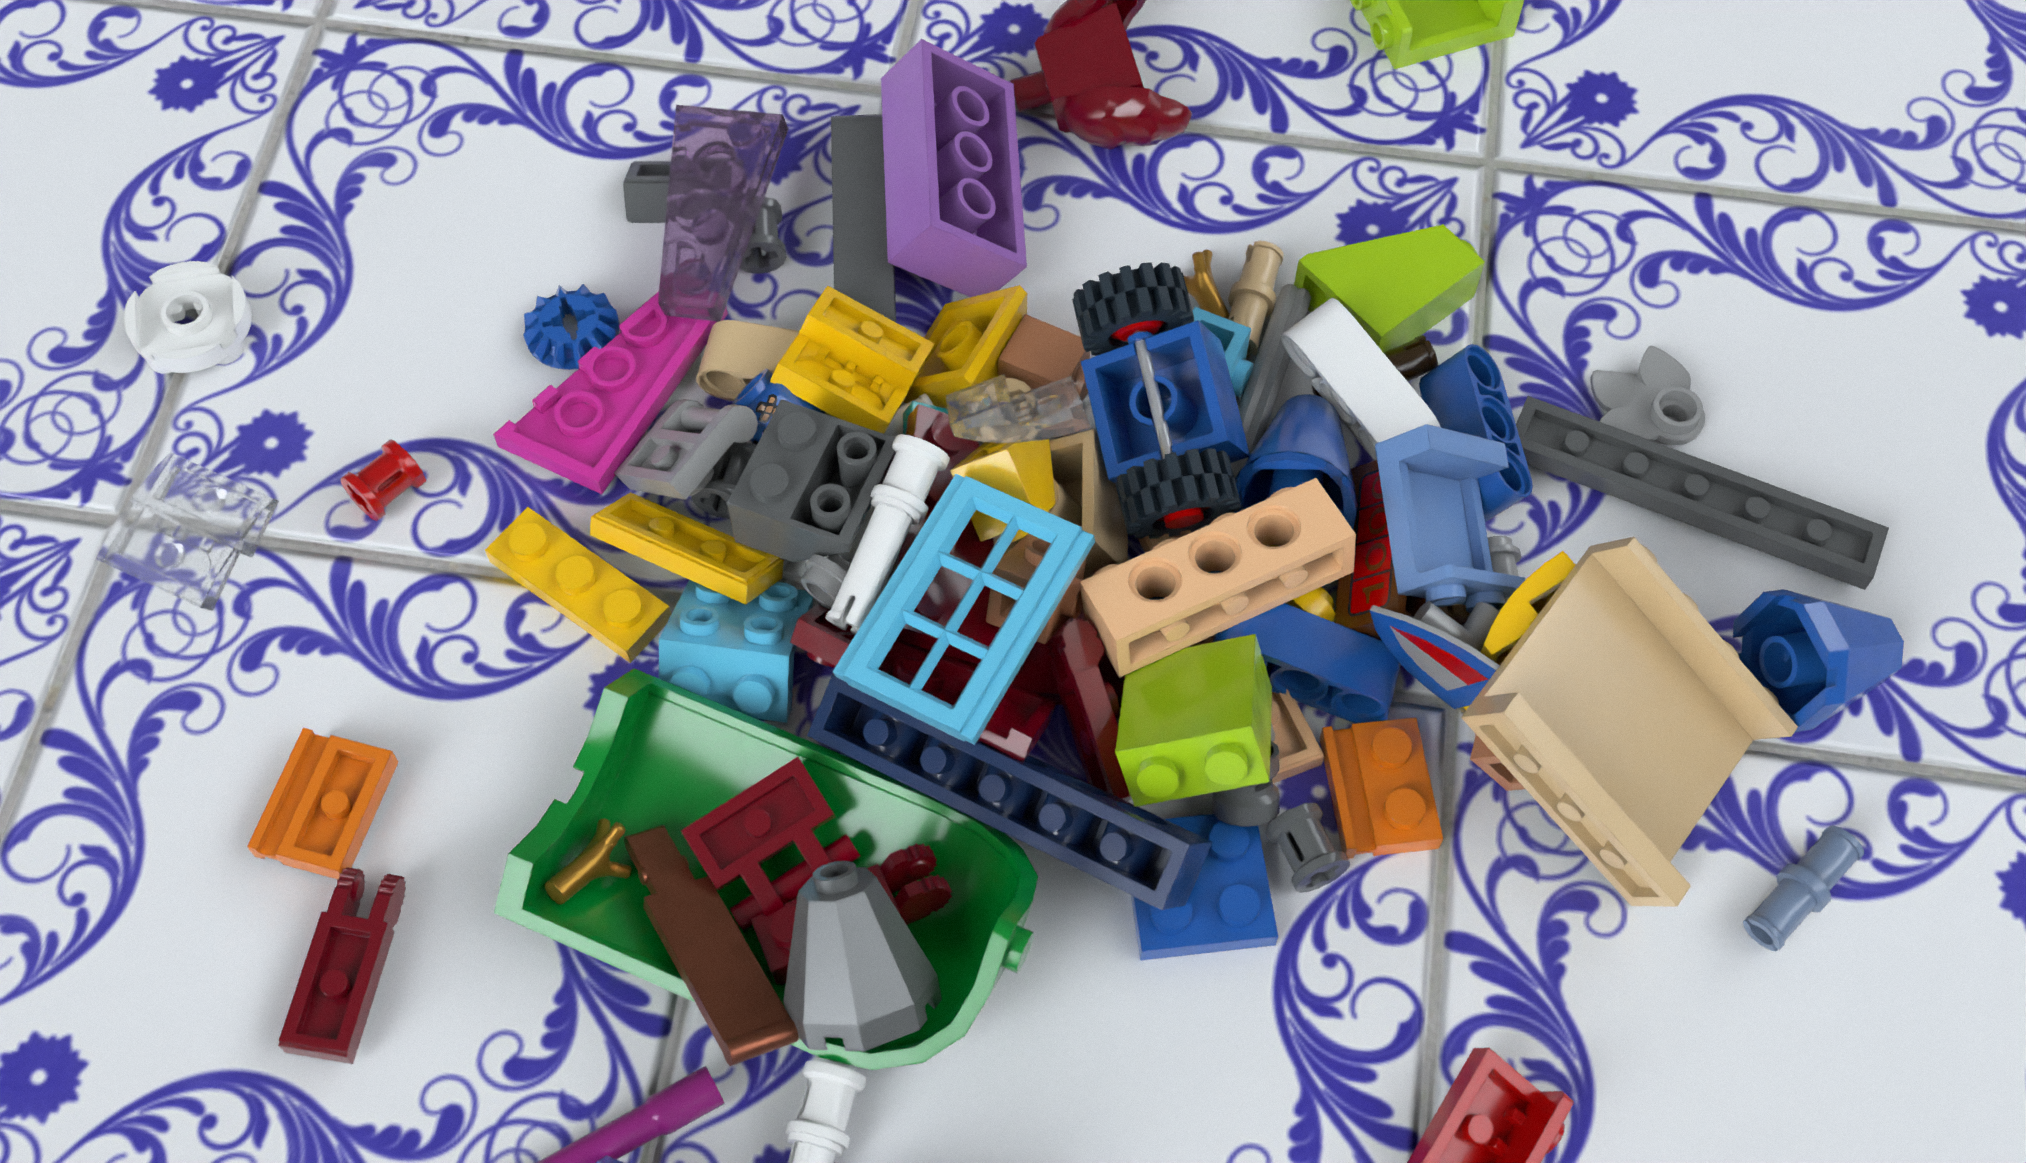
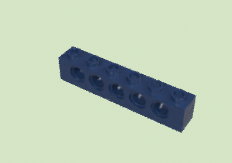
M834 674L830 678L807 734L808 737L1160 910L1186 906L1213 843L1138 806L1134 807V804L1035 757L1028 755L1022 763L980 740H977L975 745L967 741L963 742L849 686L847 682L835 677Z

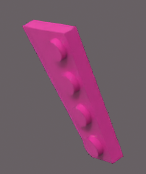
M673 278L619 325L621 333L603 348L598 349L594 346L577 361L579 366L577 371L557 388L550 384L532 400L534 408L514 424L509 420L493 434L498 447L599 494H603L616 476L614 472L634 450L707 345L712 326L716 322L724 320L727 316L726 301Z

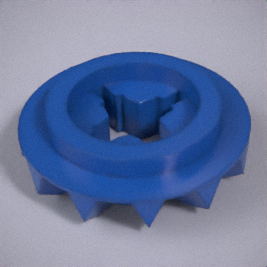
M584 284L577 291H566L559 285L555 295L549 298L537 296L534 310L524 314L525 330L523 336L529 351L541 363L557 369H579L577 362L594 346L598 349L603 348L619 334L620 330L617 311L610 304L605 293L597 295L591 293ZM571 314L578 322V330H576L577 339L572 340L570 332L567 333L563 327L565 315Z

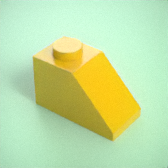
M1044 418L988 439L950 470L953 477L955 474L964 478L968 476L1046 512L1056 504L1049 432ZM978 510L971 517L981 542L1001 535L1007 525ZM1019 529L1011 542L1024 538L1028 533Z

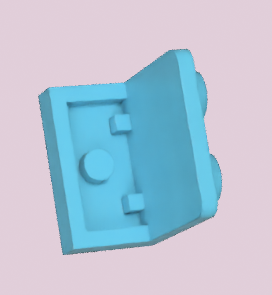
M689 580L659 638V679L755 719L787 723L792 710L794 653L797 648L790 641L798 618L813 607V597L806 590L796 589L790 584L777 582L745 605Z

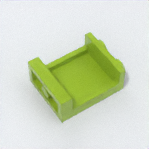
M1350 0L1355 10L1362 11L1370 25L1371 36L1375 46L1379 50H1384L1394 69L1514 36L1524 0Z

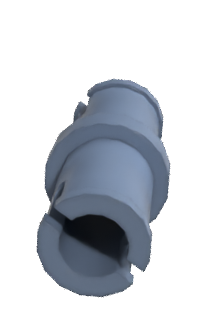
M1834 825L1829 828L1827 827L1822 832V836L1797 864H1787L1776 876L1778 883L1776 888L1743 921V926L1747 933L1766 949L1771 951L1780 950L1785 945L1788 937L1811 912H1821L1831 901L1830 890L1848 869L1864 855V849L1859 841L1848 831Z

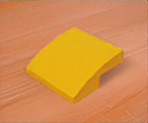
M827 285L807 314L798 335L778 362L769 382L786 386L795 396L838 419L885 434L935 343Z
M1564 551L1545 562L1513 592L1498 613L1481 649L1482 654L1498 665H1501L1575 567V563Z

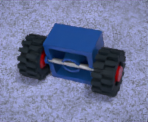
M1152 262L1141 263L1138 269L1131 270L1130 265L1119 267L1120 273L1112 275L1107 271L1098 275L1099 281L1088 280L1082 284L1083 289H1077L1072 299L1083 348L1086 352L1091 351V355H1095V357L1081 361L1108 479L1116 484L1129 536L1134 535L1135 538L1142 539L1149 535V539H1159L1164 534H1169V537L1179 536L1182 531L1190 530L1192 533L1201 529L1203 525H1209L1223 514L1240 510L1241 502L1231 463L1250 456L1222 342L1199 320L1194 322L1184 275L1179 267L1174 266L1170 268L1169 263L1162 262L1154 268Z

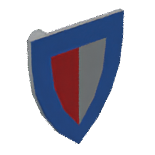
M1430 601L1424 603L1419 608L1414 618L1374 605L1370 609L1375 630L1388 651L1408 673L1453 709L1471 705L1500 666L1480 652L1488 632L1499 613L1496 608L1487 603H1476L1464 626H1461Z

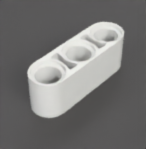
M1330 298L1281 335L1283 346L1295 365L1318 393L1336 408L1341 421L1374 460H1377L1375 444L1425 424L1440 427L1438 420L1427 404L1352 314L1336 299Z

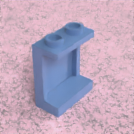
M1425 424L1375 444L1398 594L1424 598L1426 602L1430 601L1437 607L1456 604L1466 605L1468 613L1472 612L1478 602L1487 603L1497 610L1501 609L1505 604V598L1513 594L1525 581V577L1493 572L1478 478L1509 468L1505 443Z

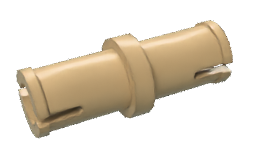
M1255 241L1254 245H1248L1240 280L1232 285L1228 297L1231 307L1228 320L1251 328L1246 358L1250 357L1251 353L1253 355L1257 354L1265 317L1273 312L1277 299L1273 288L1284 254L1277 245L1267 241Z

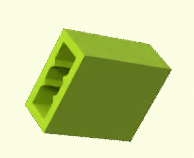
M1256 634L1187 647L1125 675L1115 753L1134 807L1270 782L1272 685Z

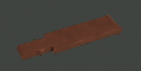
M664 825L625 836L624 845L638 870L640 882L642 885L646 884L651 895L644 897L643 908L722 1050L728 1065L732 1066L797 1042L799 1035L793 1019L788 1015L710 878L707 876L698 880L694 879L689 870L686 857L684 855L681 856Z

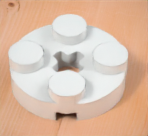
M189 261L164 267L149 276L153 284L146 288L140 297L134 291L126 303L123 317L125 331L136 351L146 360L149 367L157 373L168 374L171 372L188 373L200 371L217 364L232 363L244 352L243 340L249 332L252 321L249 300L240 283L233 276L231 278L221 274L218 267L213 264ZM196 309L199 315L196 320L188 324L175 323V321L185 318L187 310Z

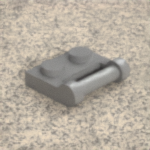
M678 400L666 410L614 474L630 490L686 500L689 496L701 491L710 482L714 474V465L733 442L744 443L753 438L758 425L756 415L753 410L742 405L731 404L724 406L722 409L704 408L698 401Z

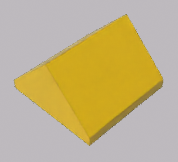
M1018 285L946 303L924 336L925 339L935 344L903 402L907 404L925 393L934 406L969 414V421L976 423L977 426L983 416L980 410L981 394L986 386L998 380V358L1024 315H1027V292Z

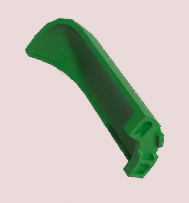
M634 668L603 689L588 737L573 765V768L584 774L567 804L554 799L538 824L508 853L494 914L695 1002L643 908L644 897L651 895L646 884L642 885L640 882L638 870L625 848L624 837L664 825L681 856L684 855L686 857L689 870L694 879L698 880L707 877L706 871L681 830L791 760L799 757L836 816L813 831L823 848L847 833L861 856L854 860L853 863L856 867L869 868L875 864L881 866L890 853L899 849H907L909 845L913 846L916 843L921 845L924 843L925 846L929 845L937 859V866L934 867L935 871H932L929 875H939L940 878L944 877L952 891V898L949 899V903L944 905V908H940L938 912H931L929 916L907 925L937 973L942 1000L935 1009L929 1003L925 1005L927 1021L920 1030L866 1051H845L842 1038L825 1037L828 1050H809L800 1038L797 1042L790 1044L820 1058L868 1070H878L924 1063L963 1038L974 1023L1004 970L1008 969L1015 973L1020 971L1034 938V932L1023 927L1033 903L1038 876L1023 848L1004 832L857 760ZM600 819L609 820L611 823L610 828L616 822L621 823L625 827L626 832L612 849L609 860L629 865L631 867L630 877L605 876L596 878L564 904L560 905L554 902L545 890V883L582 853L594 837L597 822ZM794 843L761 864L769 879L773 881L805 859ZM741 877L724 889L717 890L784 1006L786 983L783 985L776 984L754 927L751 926L743 931L730 911V907L752 894ZM900 890L892 893L893 898L897 896Z

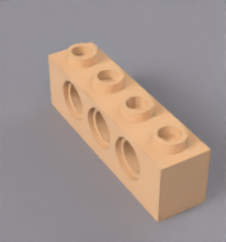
M1317 478L1296 487H1285L1273 493L1267 500L1237 513L1223 514L1201 529L1178 539H1166L1158 543L1151 551L1119 565H1107L1095 572L1092 577L1080 581L1085 621L1089 620L1088 622L1091 625H1095L1094 629L1098 631L1096 637L1101 639L1104 653L1120 678L1353 573L1356 533ZM1211 571H1222L1221 573H1208ZM1152 597H1164L1163 599H1159V600H1150V599H1149V598H1152Z

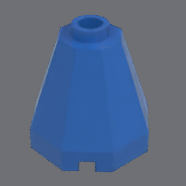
M1781 589L1763 592L1734 620L1733 638L1742 637V651L1738 653L1739 659L1761 685L1777 697L1780 707L1798 726L1795 732L1816 728L1885 682L1902 668L1904 641L1891 618Z

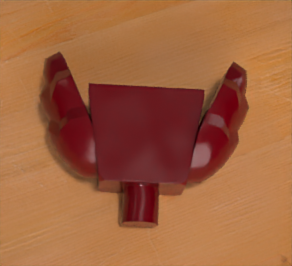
M1066 0L1048 21L1043 35L1039 36L1034 42L1041 71L1010 80L1014 86V97L1019 113L1051 103L1059 131L1065 133L1072 132L1084 142L1105 149H1113L1119 145H1156L1162 140L1184 133L1192 116L1191 111L1184 104L1143 87L1126 29L1146 0Z

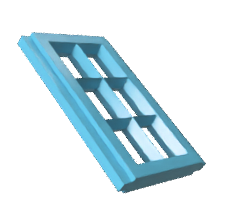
M955 474L832 672L835 677L847 682L849 686L963 742L967 741L975 745L1094 545V535L1083 531L1076 524L968 476L964 478ZM976 510L1007 524L981 568L949 554ZM1019 529L1051 543L1024 588L992 574ZM941 566L973 580L946 626L914 612ZM984 586L1017 600L989 647L957 632ZM905 624L937 638L910 685L878 669ZM949 644L981 659L954 706L922 691Z

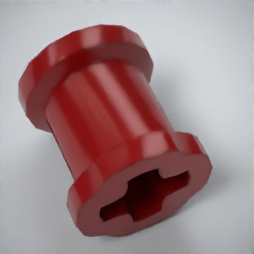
M391 439L381 446L383 453L357 474L348 472L340 478L341 484L350 498L367 516L375 521L386 515L384 507L410 486L419 488L426 482L424 473L417 462L396 441Z

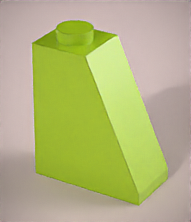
M1438 225L1306 254L1298 260L1294 285L1297 288H1305L1309 291L1311 296L1308 307L1309 312H1313L1330 298L1339 301L1352 314L1382 352H1386L1424 334L1475 296L1485 261L1469 242L1459 239L1445 225Z

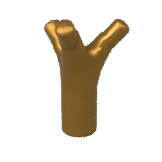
M1208 249L1193 253L1195 274L1193 276H1184L1188 293L1198 302L1201 309L1228 319L1230 314L1212 275L1211 260L1213 253Z
M600 819L597 822L594 837L582 853L545 883V890L554 902L560 905L564 904L596 878L605 876L630 877L631 867L629 865L609 860L612 849L626 832L625 827L621 823L616 822L610 828L611 823L609 820Z

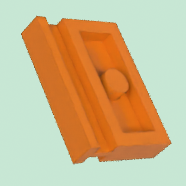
M1417 718L1352 724L1351 728L1333 730L1332 726L1322 727L1319 739L1325 756L1324 764L1341 849L1348 859L1354 858L1355 854L1373 853V856L1439 849L1443 841V835Z
M303 728L247 848L257 858L265 859V857L279 860L286 866L339 879L343 869H346V867L352 868L399 761L393 751L330 735L329 738L320 736L311 729Z

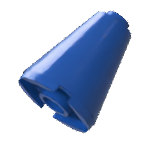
M1311 394L1294 396L1281 406L1235 477L1241 502L1239 511L1267 500L1273 493L1282 488L1296 487L1317 478L1353 529L1358 511V501L1338 412L1328 400L1320 396Z

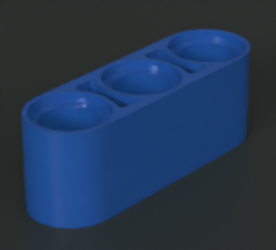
M1470 344L1422 376L1419 387L1422 400L1433 412L1441 428L1505 443L1509 468L1478 478L1484 520L1487 522L1532 493L1533 485L1498 365L1485 349L1478 345Z
M1285 603L1214 635L1213 642L1256 634L1272 685V692L1286 694L1288 689L1291 697L1296 701L1354 723L1385 721L1388 718L1401 664L1388 651L1381 640Z

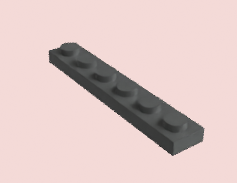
M1527 396L1516 427L1528 465L1864 590L1874 578L1889 527Z

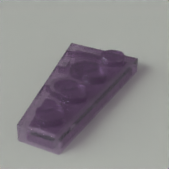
M676 105L658 303L665 315L721 321L789 130L783 114Z

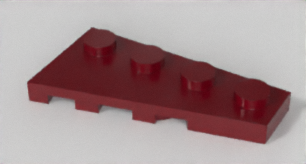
M920 404L908 416L906 435L932 443L947 453L950 460L946 470L937 472L924 502L928 507L925 519L920 520L919 524H911L887 583L953 479L950 470L979 447L976 423ZM970 519L949 554L981 568L994 547V540L990 538L981 542ZM941 566L914 612L946 626L973 580ZM984 586L957 632L989 647L1000 627L986 623L990 588ZM905 624L896 640L931 650L937 638ZM950 644L944 652L946 655L979 664L981 659Z
M816 604L798 618L790 643L807 651V656L813 661L835 668L856 634L851 632L852 626L849 624L847 629L843 630L830 623L826 619L830 609ZM896 640L878 669L910 685L930 650ZM942 655L922 691L954 706L975 668ZM1011 683L978 740L1023 763L1048 727L1057 702Z

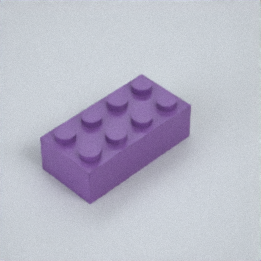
M921 39L881 78L888 263L969 297L998 291L1027 268L1013 83Z

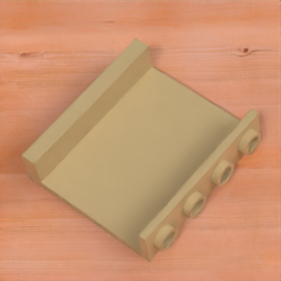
M1635 537L1592 545L1587 549L1461 717L1631 906L1677 907L1691 885L1670 863L1752 741L1792 737L1798 728L1780 707L1777 697L1761 685L1739 659L1735 648L1719 636L1700 614L1696 603L1676 586L1658 565L1655 555L1648 548L1641 545Z

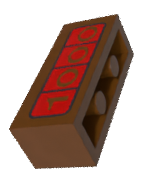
M1377 460L1351 468L1358 501V511L1353 528L1356 533L1354 572L1338 579L1334 623L1381 640L1375 630L1370 609L1372 605L1414 618L1419 608L1426 603V599L1399 595L1397 592Z

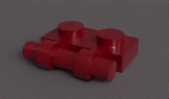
M799 757L791 760L681 830L717 890L724 889L741 877L745 881L752 894L730 907L731 913L743 931L753 926L751 918L763 913L768 916L783 908L784 904L797 898L798 891L813 876V872L817 868L835 861L853 862L861 857L847 833L824 848L820 844L813 831L836 816ZM795 843L805 860L771 881L761 864Z

